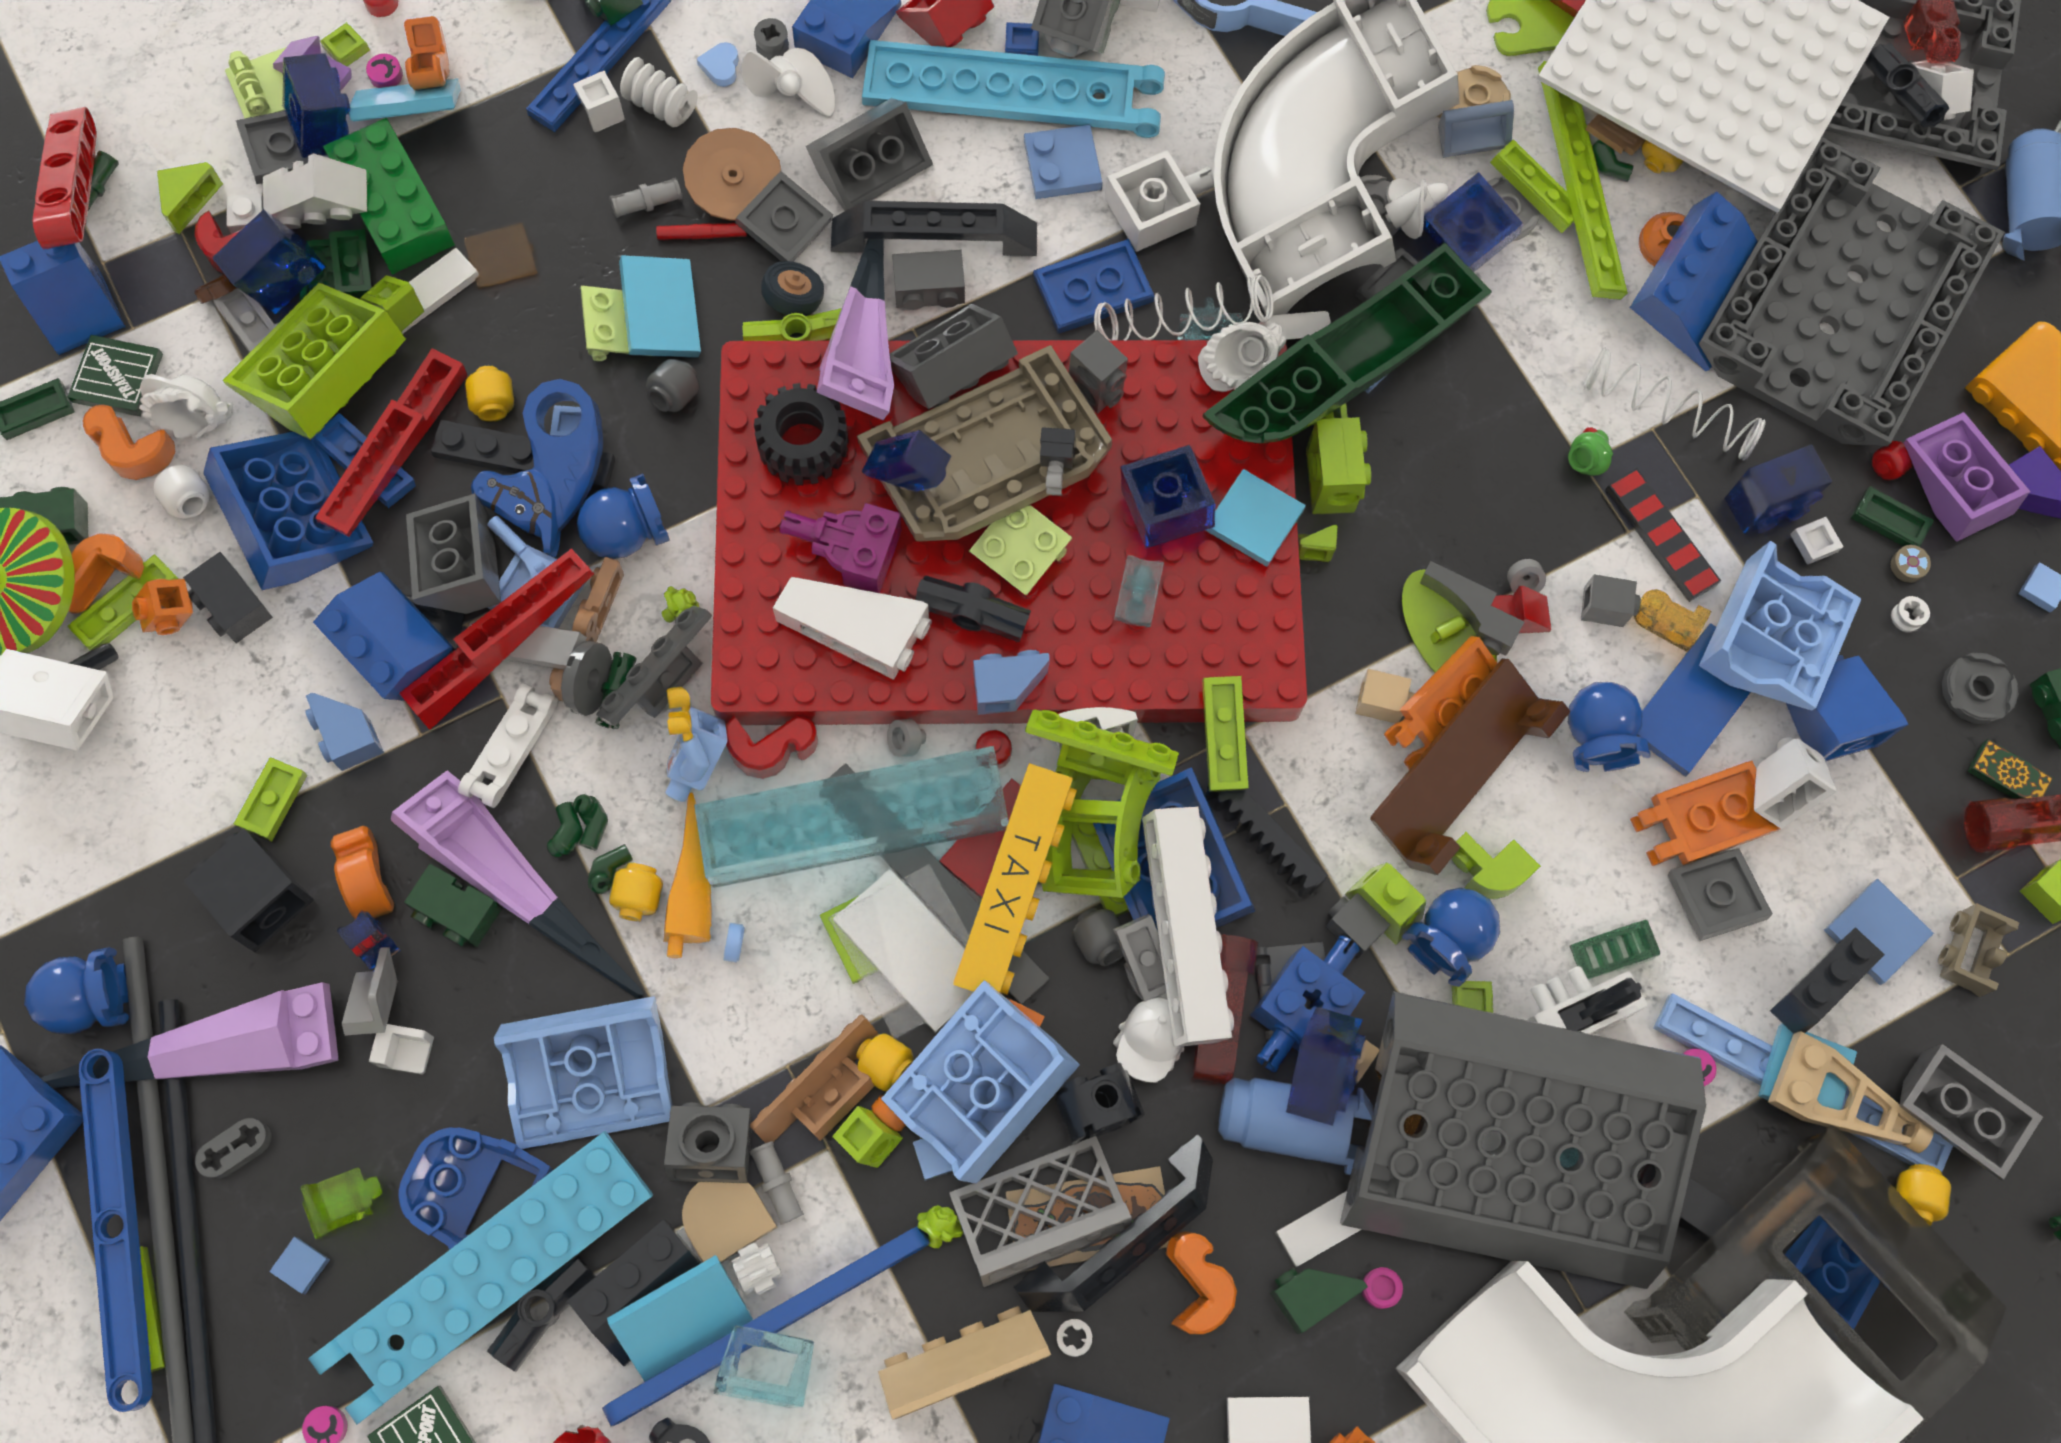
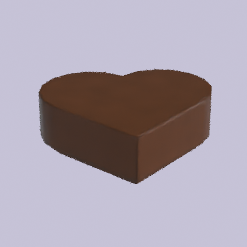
M227 272L195 289L194 294L200 304L232 292L238 288V285L232 274Z

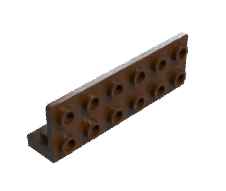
M1502 658L1371 815V822L1411 869L1438 875L1460 849V846L1452 837L1443 835L1524 735L1550 738L1569 715V708L1563 701L1538 698L1509 659Z

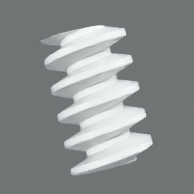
M640 57L634 58L626 67L621 79L620 92L622 97L632 101L638 107H643L646 112L654 114L659 120H665L671 127H678L683 124L696 107L697 92L691 90L687 93V86L685 84L677 85L676 79L673 77H668L665 80L666 76L663 71L658 70L655 72L653 65L650 63L644 65V61Z

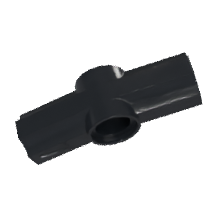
M926 575L918 585L915 599L928 604L929 612L951 618L952 622L961 628L970 631H981L984 629L1016 642H1020L1031 610L994 597V593L983 585L967 582L960 586Z
M576 1255L544 1279L534 1290L523 1295L517 1310L487 1352L504 1366L517 1372L546 1330L556 1323L560 1314L569 1306L567 1301L596 1277L592 1270ZM544 1298L549 1305L548 1313L543 1319L535 1321L530 1313L531 1305L535 1300Z

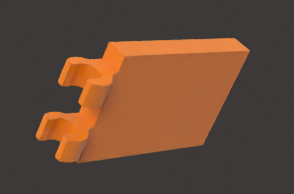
M1470 636L1400 709L1405 719L1392 725L1384 733V736L1392 746L1399 742L1403 748L1409 746L1417 735L1421 739L1424 746L1409 754L1404 760L1408 769L1414 765L1498 664L1480 637Z
M1752 760L1658 793L1651 798L1654 807L1637 813L1638 816L1630 819L1636 832L1643 831L1662 822L1671 840L1653 847V850L1646 852L1652 866L1676 856L1679 857L1682 865L1690 864L1781 830L1754 811L1756 767Z

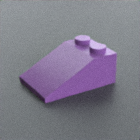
M1965 412L1911 436L1904 442L1934 515L1956 542L2015 514L2031 492Z

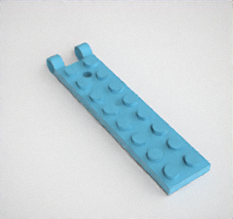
M870 40L862 104L878 106L893 98L906 102L911 110L1077 126L1090 125L1091 127L1129 130L1140 137L1151 138L1157 136L1160 132L1161 114L1151 108L1133 109V88H1138L1140 92L1148 95L1161 93L1164 89L1165 71L1156 65L1139 66ZM1095 93H1102L1105 95V98L1095 99L1093 95Z
M604 1131L308 1359L321 1375L347 1354L351 1353L367 1374L374 1386L345 1407V1410L357 1425L653 1196V1193L608 1133ZM397 1334L404 1339L402 1349L396 1350L390 1346L392 1335Z

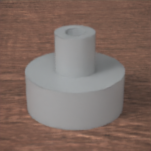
M1523 559L1510 567L1507 573V580L1514 593L1519 586H1526L1540 592L1546 584V575L1539 562L1533 559Z
M912 719L894 720L890 724L887 733L888 746L897 757L913 756L917 754L921 744L926 742V733Z

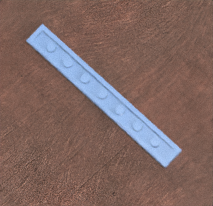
M1673 993L1668 995L1653 1029L1691 1049L1706 1051L1715 1062L1759 1085L1762 1084L1772 1045ZM1848 1087L1846 1090L1841 1110L1844 1108L1847 1097L1850 1092ZM1863 1096L1856 1117L1861 1121L1878 1126L1883 1109L1866 1096ZM1935 1132L1930 1144L1921 1153H1916L1903 1145L1853 1134L1909 1165H1929L1938 1168L1941 1172L1953 1145Z

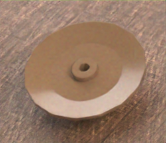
M738 128L715 129L699 137L687 151L683 165L685 188L695 204L711 216L729 221H736V217L781 171L780 160L770 144L755 133Z

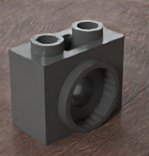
M693 1102L685 1103L682 1106H671L664 1160L668 1181L747 1183L750 1161L749 1151L751 1150L752 1140L750 1108H744L738 1104L705 1107L702 1104ZM707 1144L718 1146L712 1152L705 1153L700 1151Z

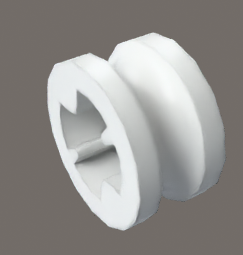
M1914 596L1902 599L1899 604L1894 606L1891 612L1893 624L1904 632L1916 631L1930 617L1928 605L1922 599ZM1908 608L1913 610L1912 615L1916 617L1914 620L1909 618V612L1906 611Z
M1079 1319L1065 1321L1057 1332L1058 1346L1068 1356L1078 1357L1084 1355L1092 1345V1332L1090 1327ZM1073 1326L1076 1331L1081 1329L1085 1331L1086 1339H1081L1085 1343L1082 1348L1076 1349L1074 1345L1065 1346L1063 1337H1068V1335L1064 1332L1069 1327Z

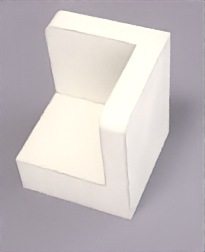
M605 71L573 84L575 92L587 112L594 132L625 120L619 96Z
M387 1024L385 1033H376L369 1062L380 1068L422 1075L426 1072L434 1037L424 1030Z

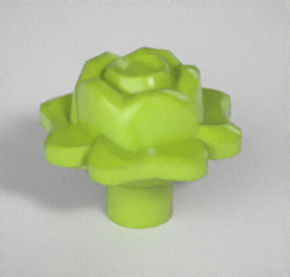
M669 586L664 593L667 608L661 614L666 622L671 623L685 609L693 605L699 607V602L696 601V596L693 592L685 588L677 590Z
M937 1205L925 1213H918L917 1219L919 1223L917 1227L928 1234L930 1247L940 1248L943 1241L951 1242L953 1238L962 1237L963 1230L961 1229V1224L951 1208Z

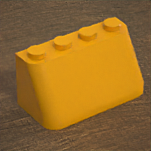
M2037 322L1981 371L1965 389L1972 394L1978 403L1990 411L2003 427L2011 431L2029 452L2041 446L2061 471V332L2047 322Z

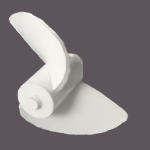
M792 48L786 51L783 56H775L771 60L751 49L747 50L741 61V74L744 83L755 96L761 98L768 97L778 88L782 94L787 96L797 94L826 117L833 115L835 108L834 88L827 71L813 53L802 48Z
M1401 178L1393 180L1388 185L1386 191L1389 202L1385 205L1388 213L1385 215L1387 221H1392L1396 229L1401 227L1410 238L1416 239L1422 236L1424 214L1437 208L1438 205L1448 206V203L1443 200L1448 194V185L1443 182L1427 185L1425 180H1421V185Z

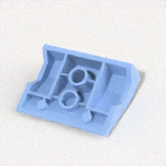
M1769 541L1747 559L1699 666L1730 686L1812 711L1818 705L1861 598L1827 576H1800L1778 562L1777 546L1772 541Z
M984 980L881 1099L911 1131L929 1142L952 1166L954 1176L958 1180L977 1184L1080 1064L1050 1035Z
M655 996L501 1024L496 1032L494 1043L502 1054L508 1081V1108L517 1147L526 1149L600 1135L604 1131L611 1133L669 1122L672 1100L663 1034Z

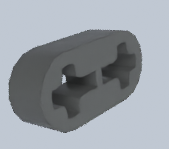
M245 1118L238 1121L198 1150L195 1156L197 1170L201 1175L212 1179L228 1177L262 1154L269 1147L272 1139L270 1128L264 1122L254 1118ZM248 1128L254 1131L259 1130L260 1133L255 1136L257 1143L254 1146L244 1143L237 1147L239 1143L247 1138L245 1131ZM230 1150L229 1154L221 1158L220 1164L222 1167L220 1169L208 1167V1164L213 1161L211 1157L213 1152L222 1155Z

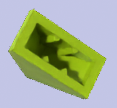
M204 162L157 170L161 212L173 231L180 234L223 185L213 166L209 163Z
M387 275L361 297V300L386 310L401 332L425 312L414 288L409 282Z

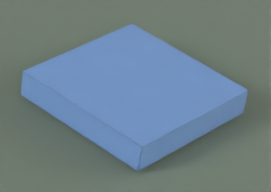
M1879 879L1874 880L1824 929L1838 943L1856 927L1885 954L1867 972L1879 985L1884 984L1934 934Z

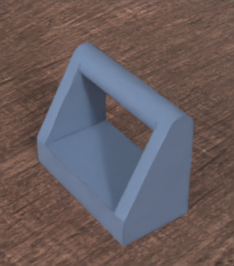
M1513 100L1443 111L1438 124L1443 158L1503 149L1512 141Z

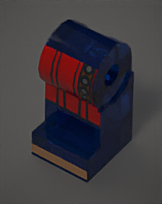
M364 910L359 912L357 919L352 923L337 929V932L357 957L359 956L371 971L375 970L380 948L389 947L391 957L401 950L381 923Z

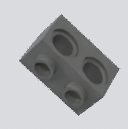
M1098 330L1071 352L1069 366L1070 376L1097 414L1106 406L1109 408L1113 407L1123 397L1128 358Z

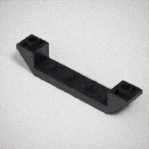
M863 201L832 218L831 252L863 253L866 239L1003 241V256H1037V222L1001 203Z
M1198 1134L1188 1143L1181 1145L1168 1158L1181 1183L1168 1190L1163 1198L1149 1210L1138 1215L1133 1223L1119 1235L1108 1240L1101 1250L1084 1264L1077 1266L1065 1280L1061 1281L1044 1261L1036 1269L1029 1271L1014 1286V1289L1031 1312H1084L1206 1210L1213 1159L1203 1139Z

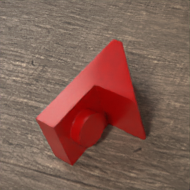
M1519 586L1514 595L1495 596L1491 606L1524 621L1519 633H1544L1551 631L1547 596L1526 586Z

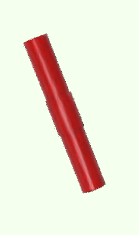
M736 223L656 226L657 240L747 237V233Z

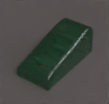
M1646 919L1569 946L1576 965L1582 967L1588 980L1651 961L1660 955V949ZM1633 934H1634V936H1635V938H1636V941H1637V943H1638V946H1639V948H1640L1641 953H1639V951H1638V948H1637L1636 943H1635V941H1634V938H1633V936H1632ZM1622 938L1629 957L1624 958L1617 939ZM1601 944H1607L1614 961L1613 963L1609 964ZM1591 947L1599 964V967L1595 969L1586 950Z

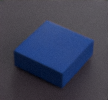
M1006 22L1005 53L1038 56L1039 31L1031 29L1032 23Z

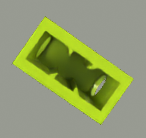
M1387 862L1371 868L1345 893L1350 900L1358 893L1390 924L1384 934L1395 945L1402 940V935L1414 922L1419 923L1423 919L1427 902L1424 896Z

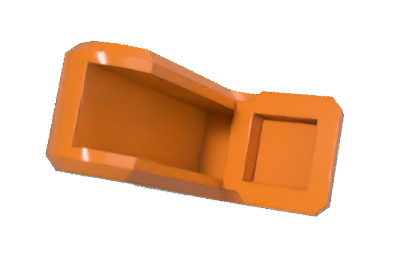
M434 16L406 19L404 27L411 51V57L405 61L409 85L414 90L443 87L449 77L450 70L440 21Z
M96 405L90 408L84 415L83 427L85 433L99 447L102 458L122 478L139 480L153 476L170 464L176 452L174 441L165 430L151 433L137 440L134 444L122 418L116 416L111 406Z
M99 533L80 542L71 554L74 564L75 584L68 612L76 614L87 610L115 570L140 580L144 570L141 556L121 538L113 534Z
M360 826L334 835L331 840V848L336 856L334 864L335 877L344 902L353 918L360 922H365L392 912L395 903L386 885L382 882L378 846L370 828Z
M1182 1231L1178 1232L1168 1241L1166 1255L1200 1297L1184 1309L1171 1324L1189 1334H1206L1222 1325L1235 1307L1237 1289L1232 1276L1223 1267L1205 1261L1206 1254L1213 1252L1212 1244L1200 1234Z

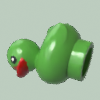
M1593 427L1585 428L1583 433L1578 435L1571 444L1568 454L1571 467L1589 476L1605 473L1611 465L1613 456L1607 434Z

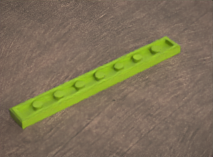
M1543 61L1538 67L1539 74L1547 61ZM1541 82L1592 297L1621 300L1628 292L1589 132L1585 130L1587 124L1582 104Z

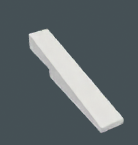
M1495 1131L1488 1132L1482 1139V1147L1486 1151H1493L1501 1144V1140ZM1347 1191L1275 1232L1295 1268L1362 1230L1340 1224Z

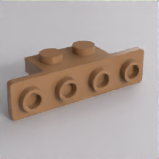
M861 1014L852 1023L848 1024L842 1033L825 1050L821 1051L814 1061L797 1078L793 1079L769 1106L761 1110L757 1118L750 1124V1128L764 1143L774 1142L796 1119L821 1141L874 1087L871 1078L867 1074L860 1072L854 1063L857 1059L856 1054L860 1045L866 1039L872 1040L879 1035L869 1020Z

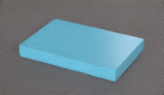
M458 78L447 79L443 87L414 90L409 84L357 90L348 107L350 120L355 122L452 110L456 106L461 91Z
M621 255L619 266L629 355L699 357L701 348L690 259Z
M716 1255L607 1318L611 1330L644 1382L753 1320L750 1311Z

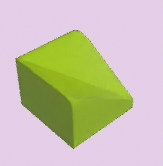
M1337 525L1329 526L1311 535L1298 534L1299 559L1322 562L1331 561L1336 549Z

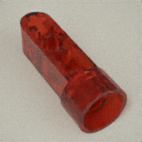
M2061 794L2013 800L1998 798L1970 802L1964 814V829L1969 844L1975 851L1984 853L2011 850L2022 845L2061 841Z
M1220 934L1222 938L1221 965L1228 978L1227 1006L1232 1011L1234 1018V1027L1231 1031L1232 1038L1218 1043L1196 1045L1192 1079L1226 1084L1234 1076L1247 978L1254 975L1259 942L1244 937Z

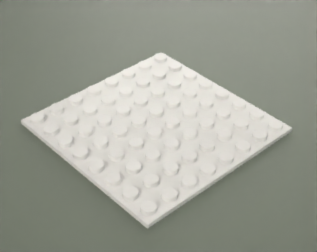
M1586 0L1541 70L1537 80L1778 213L1889 17L1859 0Z

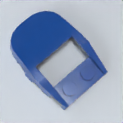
M444 1128L429 1135L417 1148L400 1183L399 1203L403 1214L412 1225L427 1235H432L451 1249L468 1236L466 1232L502 1160L537 1175L533 1185L552 1172L553 1169L540 1159L535 1158L517 1147L516 1144L505 1139L499 1140L465 1128Z

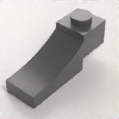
M1430 561L1420 584L1433 590L1451 603L1469 622L1476 633L1475 637L1481 638L1492 655H1499L1501 653L1506 656L1512 648L1524 621L1491 606L1497 594L1496 592Z

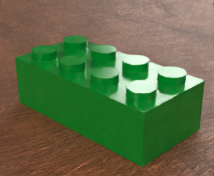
M387 118L323 146L330 159L366 170L367 212L359 213L391 274H395L455 245L446 223Z

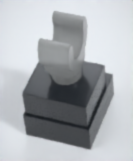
M1042 427L1040 462L1041 466L1048 467L1046 494L1061 495L1063 468H1073V458H1075L1076 432L1073 429Z

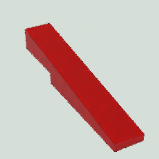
M433 348L430 350L397 402L391 400L316 515L315 519L318 522L350 537L468 377L463 363Z
M571 548L456 636L453 640L459 648L399 694L427 728L431 730L587 582L594 573Z

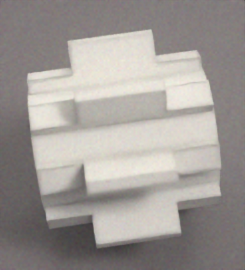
M754 1242L738 1250L740 1256L731 1260L746 1294L755 1290L760 1295L776 1287L774 1280L783 1275L768 1243L758 1246Z

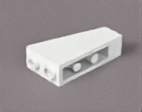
M796 577L789 579L773 607L777 622L893 680L899 670L905 671L914 655V651L911 648L917 638L923 640L932 622L929 619L928 604L922 601Z

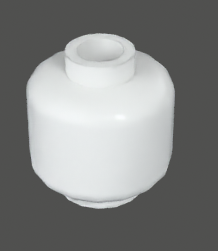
M175 465L163 470L153 484V493L166 512L175 518L185 519L199 515L210 500V491L207 484L194 469L186 465Z

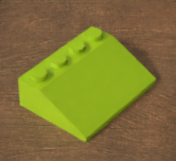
M318 283L222 381L229 388L289 430L311 440L324 428L325 424L338 410L348 403L349 399L359 388L372 378L380 366L395 354L396 350L406 339L386 310Z

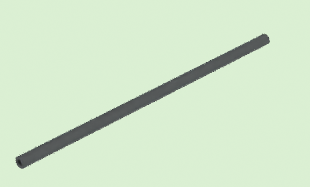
M129 937L122 940L133 1044L153 1037L142 937ZM158 1079L141 1080L136 1082L172 1443H195Z

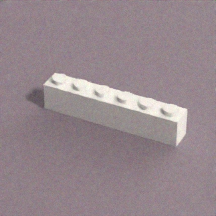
M1198 807L1155 809L1144 816L1142 821L1174 1047L1218 1043L1232 1038L1231 1031L1234 1027V1018L1232 1011L1227 1006L1228 978L1225 970L1222 969L1220 959L1222 938L1220 933L1216 931L1214 915L1216 914L1217 903L1214 894L1211 893L1209 884L1211 862L1209 857L1205 855L1204 850L1205 823L1199 816Z

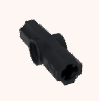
M1890 42L1883 45L1879 44L1870 51L1865 61L1866 66L1893 94L1897 103L1905 107L1923 128L1928 126L1934 127L1944 120L1945 114L1949 110L1948 104L1919 74L1915 65L1909 63Z

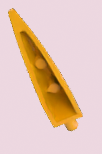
M691 792L687 799L683 846L668 897L663 942H668L667 957L675 959L682 958L683 943L709 942L711 939L712 903L708 853L702 822L694 794Z

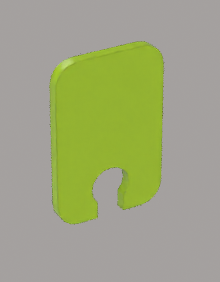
M1490 0L1486 9L1489 23L1499 22L1504 18H1512L1520 26V30L1516 33L1498 32L1493 36L1498 51L1506 56L1555 50L1574 20V17L1549 0Z

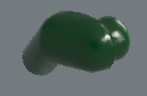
M1598 139L1592 146L1598 171L1601 174L1628 182L1634 165L1619 161L1614 149Z
M581 794L573 802L574 811L579 814L586 826L579 845L597 851L608 824V816L598 799Z
M565 802L555 808L561 826L553 838L548 841L547 850L552 856L557 858L570 854L583 835L580 820L573 809V802Z
M626 844L594 859L588 876V886L591 891L597 894L607 893L612 886L616 869L633 861Z

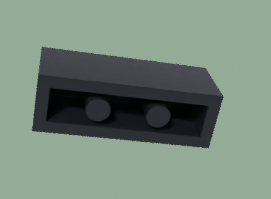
M1855 927L1770 1012L1793 1034L1800 1031L1806 1033L1885 954Z

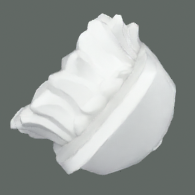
M1246 322L1239 325L1230 324L1229 327L1222 328L1221 333L1213 334L1198 356L1200 373L1207 385L1214 391L1219 392L1235 390L1275 360L1286 343V338L1282 337V326L1274 322L1268 327L1258 323Z
M149 374L145 375L141 382L140 391L142 398L140 401L142 405L139 406V409L144 411L142 416L151 420L150 426L153 427L155 432L165 430L167 434H174L176 440H183L190 436L198 439L205 432H211L216 429L219 424L227 423L228 419L232 416L233 403L221 401L216 391L200 379L188 375H180L169 380Z
M1167 992L1153 999L1138 1003L1126 1021L1119 1025L1121 1031L1113 1041V1044L1117 1047L1116 1057L1118 1063H1122L1124 1070L1128 1071L1129 1076L1136 1080L1155 1083L1165 1078L1167 1073L1173 1070L1175 1061L1180 1059V1054L1184 1051V1046L1174 1047Z

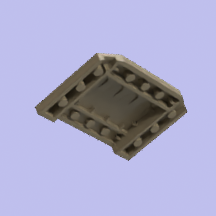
M1051 345L1020 359L1018 369L902 424L893 427L891 422L888 421L857 436L858 444L916 541L958 540L1049 496L1046 494L1048 467L1041 466L1040 462L1042 427L1073 429L1076 432L1075 458H1073V468H1063L1062 489L1088 477L1112 448L1111 437Z

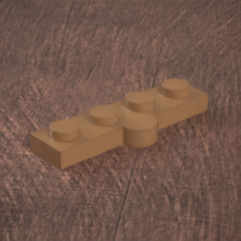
M608 557L604 558L601 568H595L594 575L590 581L592 589L587 600L583 599L573 622L572 631L582 633L587 637L586 641L597 642L624 577L620 562ZM553 668L549 685L555 697L563 702L561 684L564 670Z

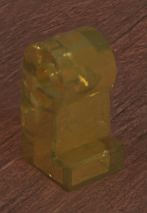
M1654 589L1647 591L1641 597L1640 608L1634 619L1642 628L1687 652L1697 640L1712 611L1698 605L1692 612L1676 602H1672L1669 595L1664 591Z

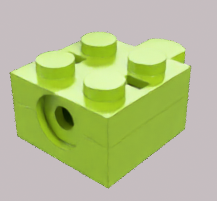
M1346 404L1315 423L1306 447L1312 514L1354 513L1359 501L1364 499L1366 485L1371 483V467L1369 463H1364L1363 452L1367 451V433L1365 430L1361 431L1360 417H1347Z

